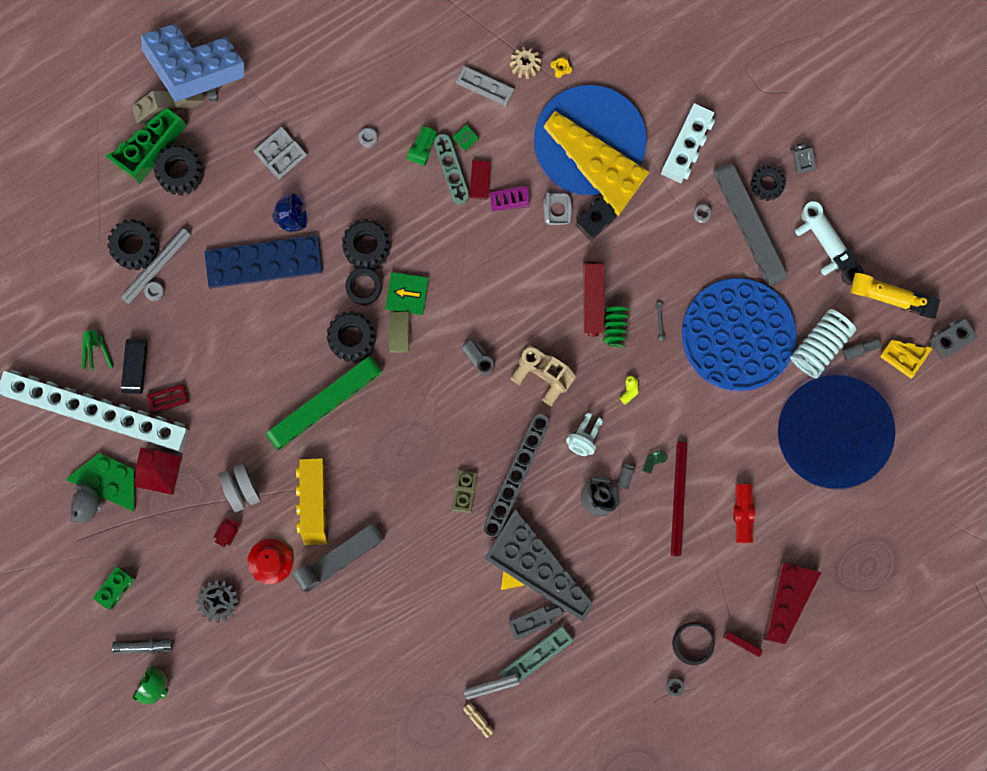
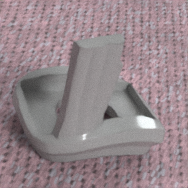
M547 193L543 201L545 223L547 225L569 224L572 218V202L569 195L565 193ZM554 203L563 204L565 207L564 215L560 217L554 216L550 210L551 206Z

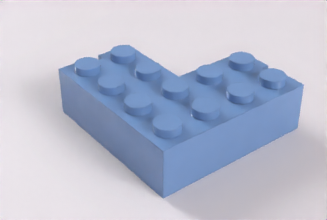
M176 23L160 28V32L154 30L141 35L143 53L175 102L244 78V62L237 51H234V47L227 37L192 49Z

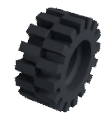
M764 165V167H759L752 176L751 190L755 192L754 195L756 197H760V200L766 199V201L772 199L773 201L784 191L786 177L783 176V171H779V167L774 168V165L770 167ZM766 176L772 177L775 180V187L770 190L765 189L761 184L762 178Z

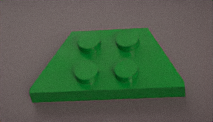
M97 454L66 479V481L75 485L91 486L96 490L98 496L132 512L135 511V470L105 455Z

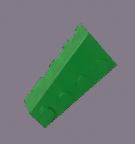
M165 108L147 123L148 125L142 130L136 131L134 136L128 141L122 142L114 152H110L105 156L114 166L139 184L142 183L153 169V166H155L154 160L159 158L157 154L159 152L163 153V148L165 147L169 149L170 145L174 143L187 126L179 116L168 108Z

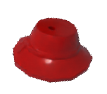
M276 539L261 540L252 547L247 558L251 574L257 581L266 585L277 584L289 576L293 566L291 551L284 543Z

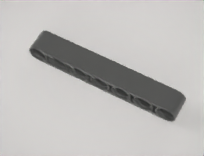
M730 162L713 170L715 179L766 284L772 286L787 279L783 265L734 165Z
M538 414L532 419L485 522L484 533L489 538H496L502 531L548 430L549 419L543 414ZM536 420H544L546 426L541 429L537 428L535 425ZM529 437L537 438V445L530 446L527 443ZM527 454L530 457V461L525 464L521 463L519 456ZM514 471H518L522 474V478L519 481H514L511 478V474ZM511 489L514 492V496L507 499L503 496V491ZM498 506H503L506 509L504 516L496 515L495 509ZM488 525H497V533H488Z

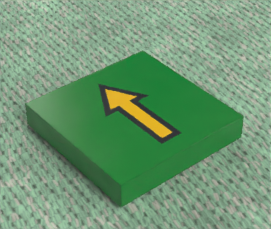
M391 272L385 310L409 312V314L423 316L429 278Z

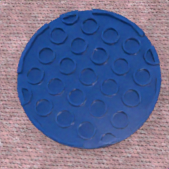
M596 85L570 88L554 97L545 106L537 120L534 132V149L537 161L545 175L554 184L568 192L582 196L602 195L577 168L574 160L566 155L564 148L557 144L544 128L545 123L554 111L560 113L639 166L642 164L647 142L645 125L635 106L626 97L612 89Z
M731 278L718 281L702 290L695 297L684 316L682 345L687 360L700 377L721 389L742 392L758 389L769 384L787 367L791 360L790 356L795 348L796 326L791 310L781 296L767 285L746 278Z

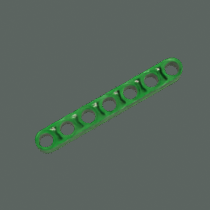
M369 356L266 433V437L276 450H280L377 378L383 370L375 359Z

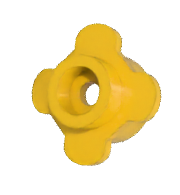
M561 57L551 62V68L554 69L555 77L557 78L572 72V67L569 66L566 57Z

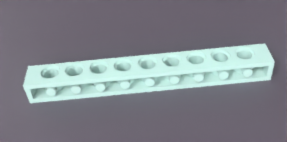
M11 370L10 373L3 371L0 380L1 396L181 453L183 451L189 430L182 423L174 421V424L166 422L167 419L156 416L154 419L148 417L149 413L141 410L135 413L130 411V407L122 404L116 407L112 405V401L101 398V401L94 400L93 395L87 393L78 395L75 394L76 390L65 387L63 390L57 388L58 384L49 381L44 384L39 382V378L30 375L28 378L22 377V373ZM20 383H24V390L18 392L17 386ZM42 388V396L36 397V390ZM61 394L60 402L54 403V396ZM79 400L78 408L72 409V402ZM96 405L98 411L94 415H90V408ZM111 411H115V419L109 421L108 414ZM133 417V425L126 426L127 418ZM152 423V430L145 432V424ZM169 428L171 430L170 436L163 438V430Z

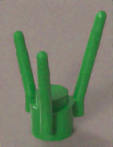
M95 330L84 332V339L82 340V369H85L88 349L90 370H94L93 349L97 348L98 344H100L109 368L113 369L111 359L103 342V336H99L98 331Z

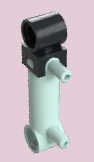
M814 201L807 203L801 212V217L805 224L795 229L796 235L800 236L811 229L832 260L829 265L821 269V273L825 276L833 270H836L837 273L842 271V281L852 286L854 278L848 275V271L863 274L862 267L854 263L857 259L850 249L847 250L823 213L822 206ZM813 209L816 212V216H810L808 210Z

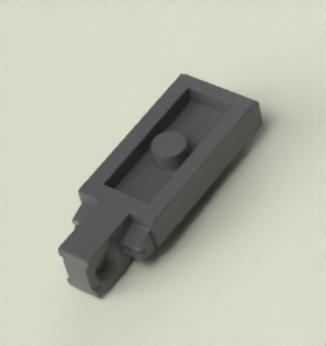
M548 606L512 620L508 624L515 640H518L551 626V624L556 623L554 618L563 613L560 607L550 610Z

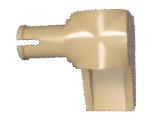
M528 345L518 360L519 367L510 379L514 383L521 385L528 372H533L550 384L551 388L542 401L552 407L560 393H566L576 376L567 365L555 357L545 355ZM534 355V359L536 361L528 362V358L526 356ZM553 370L554 372H556L557 370H559L560 373L557 376V378H555L554 376L549 374V371Z

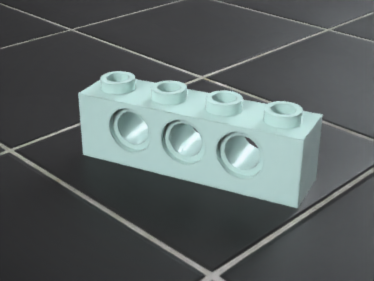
M695 103L693 104L662 169V175L679 183H682L683 179H688L692 170L689 166L691 162H696L700 154L697 152L699 145L703 147L708 137L705 135L706 130H711L715 119H712L714 112ZM695 124L700 125L702 130L695 131L692 126ZM691 141L694 147L689 148L684 142ZM677 158H684L686 163L679 164Z

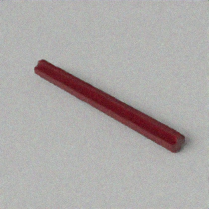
M678 442L676 445L671 556L679 557L682 553L687 461L686 442Z

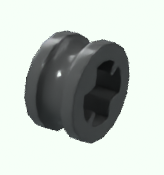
M672 678L666 683V691L669 695L679 696L683 693L684 685L681 680ZM674 681L680 685L677 693H673L674 690L670 691V686L673 685L672 682Z

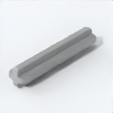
M518 674L466 688L464 695L469 700L520 684V678Z

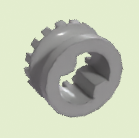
M699 205L696 207L694 218L697 222L705 223L710 219L711 210L708 206ZM702 209L703 212H707L708 216L702 219V216L697 215V211Z

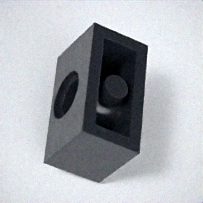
M604 196L600 200L596 198L590 204L591 208L587 212L583 210L576 217L575 226L590 241L618 217L614 212L615 209L603 199ZM598 214L601 220L593 221L591 215Z

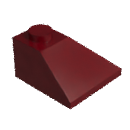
M140 447L136 464L135 487L173 495L182 457Z

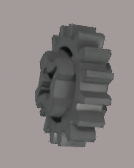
M215 580V585L208 582V588L201 587L204 592L197 593L201 598L196 603L201 605L197 611L204 612L201 616L202 618L209 616V622L215 618L216 623H219L220 618L223 621H227V615L234 616L231 611L238 610L234 604L238 603L239 600L234 599V596L238 593L231 592L233 589L232 585L226 587L227 582L224 581L220 585L219 580ZM218 588L216 593L212 595L208 594L211 590ZM226 592L230 597V602H227L225 598ZM218 597H220L219 600L222 601V603H225V605L217 604V606L215 607L216 603L213 602V600H210V598L218 599ZM205 601H207L210 606L209 611L205 606ZM227 609L224 613L217 615L219 610Z

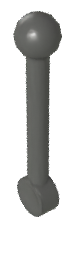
M657 302L655 308L658 311V340L664 341L665 336L663 335L661 314L663 304Z

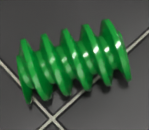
M619 306L606 308V312L610 315L605 316V320L608 322L604 324V327L608 330H605L603 333L607 336L602 339L603 343L611 347L626 348V345L621 344V341L627 340L622 334L628 332L623 329V326H627L629 323L623 320L629 318V315L624 313L625 311H630L629 308Z

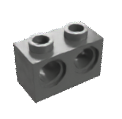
M957 319L948 325L950 328L946 331L940 329L932 334L934 338L929 342L941 360L978 338L966 319L962 321ZM957 329H961L964 332V337L957 335ZM941 338L947 340L948 347L941 345Z

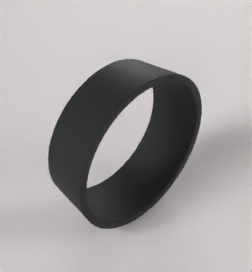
M690 622L677 629L673 636L672 647L677 658L683 663L700 665L712 656L715 649V640L712 632L705 625ZM690 626L702 627L712 637L713 647L711 653L701 661L687 660L678 649L679 635Z

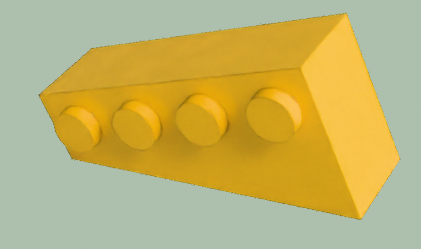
M323 458L299 460V466H296V477L300 480V484L296 485V494L300 496V503H296L297 515H300V521L297 522V533L301 534L304 545L327 544V537L324 528H327V520L324 509H326L325 494H323V491H325Z

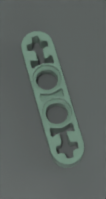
M440 134L434 140L435 150L453 202L457 205H463L468 201V190L452 142L447 135ZM440 140L448 142L445 144L446 150H451V152L443 153L442 146H438V144H440ZM447 156L454 159V163L450 166L443 163V159ZM457 174L460 180L457 183H452L449 180V176ZM456 187L460 188L461 194H465L463 200L455 198L457 196Z

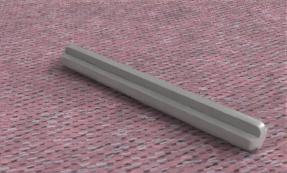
M182 228L122 294L121 298L129 304L191 234Z

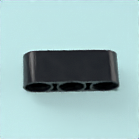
M126 339L121 381L122 393H143L148 348L147 340Z

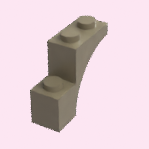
M152 91L135 103L132 109L137 124H142L157 116L165 108H168L170 111L194 109L205 100L203 94L199 93L175 102L169 91Z

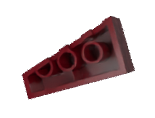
M786 563L780 564L763 640L782 645L787 643L822 572Z

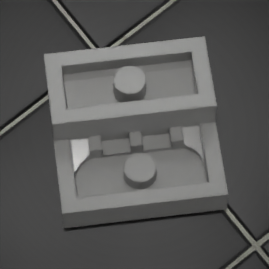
M282 127L253 151L278 180L307 156Z

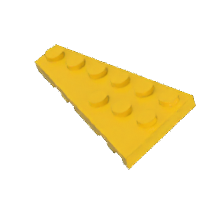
M554 111L545 123L544 128L556 143L564 148L566 155L574 160L577 168L592 186L600 191L604 196L603 199L610 203L615 209L614 212L619 217L649 172L560 113Z

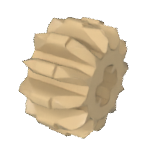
M522 47V52L516 49V55H511L512 62H510V67L513 68L512 73L516 74L519 72L518 78L525 75V78L529 79V74L535 77L536 71L541 69L539 66L541 64V59L538 58L539 53H533L532 47L529 51ZM525 60L529 62V64L523 65Z

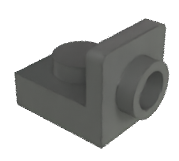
M799 143L794 148H790V153L793 154L796 173L799 174L816 169L813 147L806 143Z

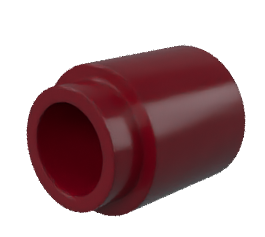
M226 517L213 536L216 538L215 543L224 548L226 545L230 546L239 531L238 527L240 525Z

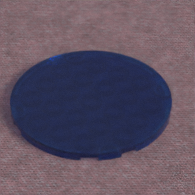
M845 375L822 376L802 385L785 403L778 423L779 446L789 467L806 482L825 489H849L871 480L888 462L895 442L894 417L885 399L866 382Z

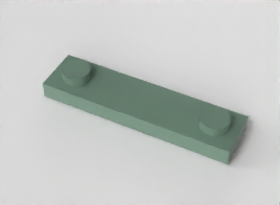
M562 625L500 673L503 678L518 674L521 682L573 643L574 640Z

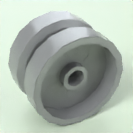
M245 463L234 467L236 480L228 470L218 474L223 492L236 513L245 509L243 496L250 505L261 502L255 483Z

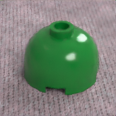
M151 664L142 676L138 691H134L132 699L144 705L154 704L160 698L164 699L169 690L166 688L168 680L164 671Z

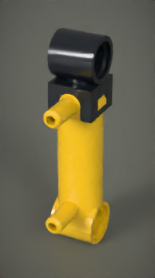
M855 273L850 292L853 294L870 297L900 307L904 311L913 314L917 313L920 316L936 319L941 301L935 297L927 296L917 291H909L861 273Z

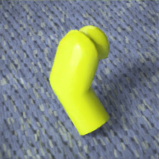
M634 376L626 378V392L619 398L625 405L638 394V380Z

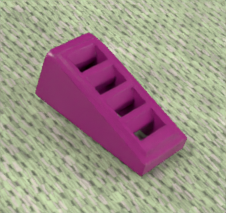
M527 186L491 192L492 212L529 207ZM519 194H522L523 197L521 202H519ZM507 195L508 204L504 205L503 196ZM511 195H515L516 203H512ZM498 196L500 197V206H497L496 197Z

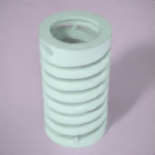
M829 309L822 317L821 322L817 323V327L813 328L812 333L808 334V338L804 339L803 344H800L799 348L790 356V359L804 373L817 379L822 371L825 370L824 365H829V360H833L834 354L839 353V349L843 348V343L848 342L847 337H852L856 332V327L845 316L833 309Z

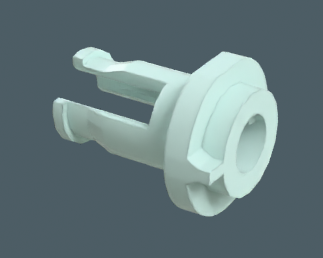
M591 413L585 414V420L580 424L576 434H569L566 439L570 450L581 456L594 454L596 446L593 444V441L598 433L599 426L603 423L602 419L598 418L590 435L585 433L584 430L592 416Z

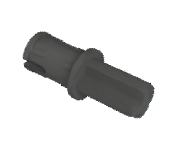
M873 338L863 343L858 342L857 345L842 349L845 360L848 361L860 355L865 356V353L881 348V342L878 338Z

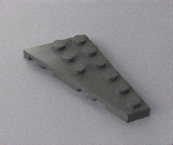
M515 509L484 560L579 620L584 621L593 607V603L576 585L570 575L562 568L556 558Z

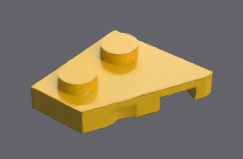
M891 340L880 357L911 379L932 348L915 346V344H904L901 341Z

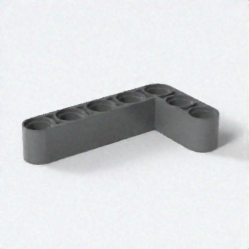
M372 523L312 565L301 567L292 576L301 590L307 593L385 540V537L376 524Z

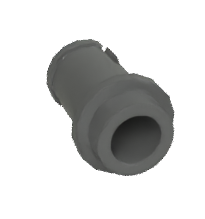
M627 464L621 467L622 472L617 484L618 487L629 490L633 473L635 474V467Z

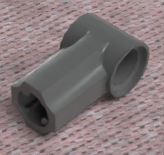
M475 339L466 343L462 350L477 368L479 374L484 377L492 375L494 372L493 360L485 353ZM485 362L491 365L488 370H482L480 366Z

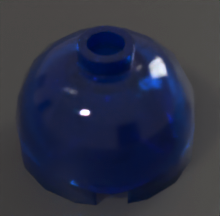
M296 193L281 197L276 202L274 213L272 214L274 222L287 232L301 231L307 227L306 210L302 212L300 205L304 204Z

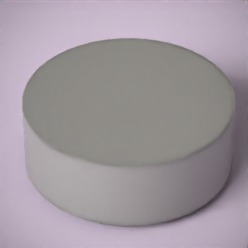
M364 128L360 131L359 142L362 146L370 148L377 143L378 137L374 129Z
M150 282L145 286L144 293L149 300L159 301L164 296V288L158 282Z

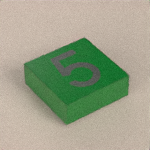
M467 125L452 137L465 152L479 140L478 136Z

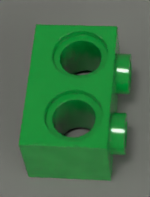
M116 567L94 595L93 599L107 610L113 611L136 578L122 568Z

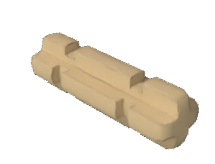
M469 703L463 710L467 715H470V719L479 730H482L483 735L486 738L490 737L494 730L490 725H487V721L475 710L476 708L473 704Z

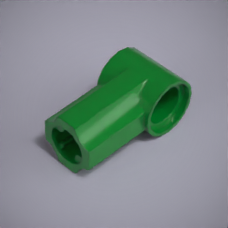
M422 126L415 143L409 149L407 160L425 166L437 132L429 127Z

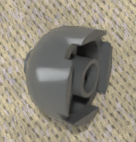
M594 477L585 484L581 491L582 506L591 515L606 516L613 512L620 504V495L615 486L612 487L609 484L611 481L606 478Z
M76 484L74 489L77 491L76 495L73 494L71 516H73L71 522L85 523L91 521L97 511H101L102 500H98V493L91 486Z

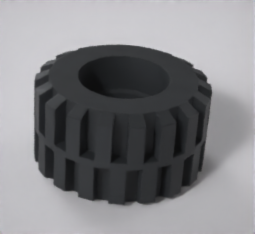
M172 144L170 149L165 147L163 148V153L159 152L157 154L159 158L154 160V175L165 191H169L173 195L178 193L179 196H183V193L186 192L188 195L191 193V189L195 191L197 189L196 185L202 183L201 178L204 177L202 170L204 168L194 150L192 151L188 146L184 147L183 144H178V147ZM182 161L189 164V169L185 176L177 179L169 176V169L174 163Z
M131 219V222L123 220L122 225L120 223L116 224L117 228H112L110 231L112 235H108L109 243H107V247L110 250V255L120 266L126 267L128 270H132V268L139 270V267L146 268V264L151 263L153 257H157L156 250L159 251L158 239L147 224L145 225L140 220L138 222L135 219ZM129 237H142L143 245L137 253L126 254L124 252L123 246Z
M364 219V222L358 220L355 225H349V230H345V236L342 237V248L350 264L352 263L356 268H369L373 270V267L376 266L378 268L382 262H386V257H389L391 244L386 229L380 223L376 224L374 220L369 222L368 219ZM363 236H372L378 242L377 248L369 254L359 253L355 248L358 239Z
M350 311V313L346 314V312H343L341 316L337 315L335 320H331L329 323L330 327L327 328L328 334L326 336L328 345L339 359L342 358L346 362H349V360L357 362L358 359L363 360L364 356H369L371 349H374L376 337L373 325L361 313L358 312L356 314L354 311ZM348 327L359 328L362 332V340L356 346L347 347L340 341L341 333Z

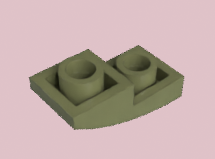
M409 312L390 313V353L409 352Z
M458 470L452 511L471 514L477 473Z

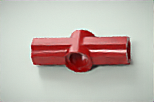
M750 484L735 485L733 519L735 522L736 543H753L755 507L753 505V485Z

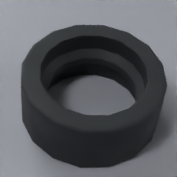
M356 269L346 279L345 288L347 295L351 301L358 305H370L377 301L381 295V280L377 273L371 269ZM368 276L374 281L375 289L372 295L365 298L355 295L352 286L356 278Z

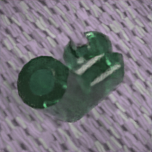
M656 451L649 454L642 471L651 474L654 465L667 461V453Z

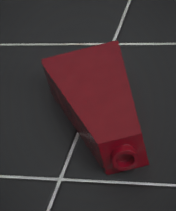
M583 261V331L591 337L604 333V264L602 261Z

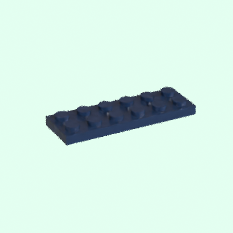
M317 235L204 251L209 289L322 274Z

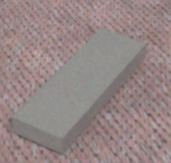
M465 65L456 80V84L506 107L514 92V88Z

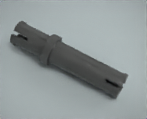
M154 638L146 641L113 642L112 653L149 652L150 654H155V652H172L173 643L172 639L155 640Z

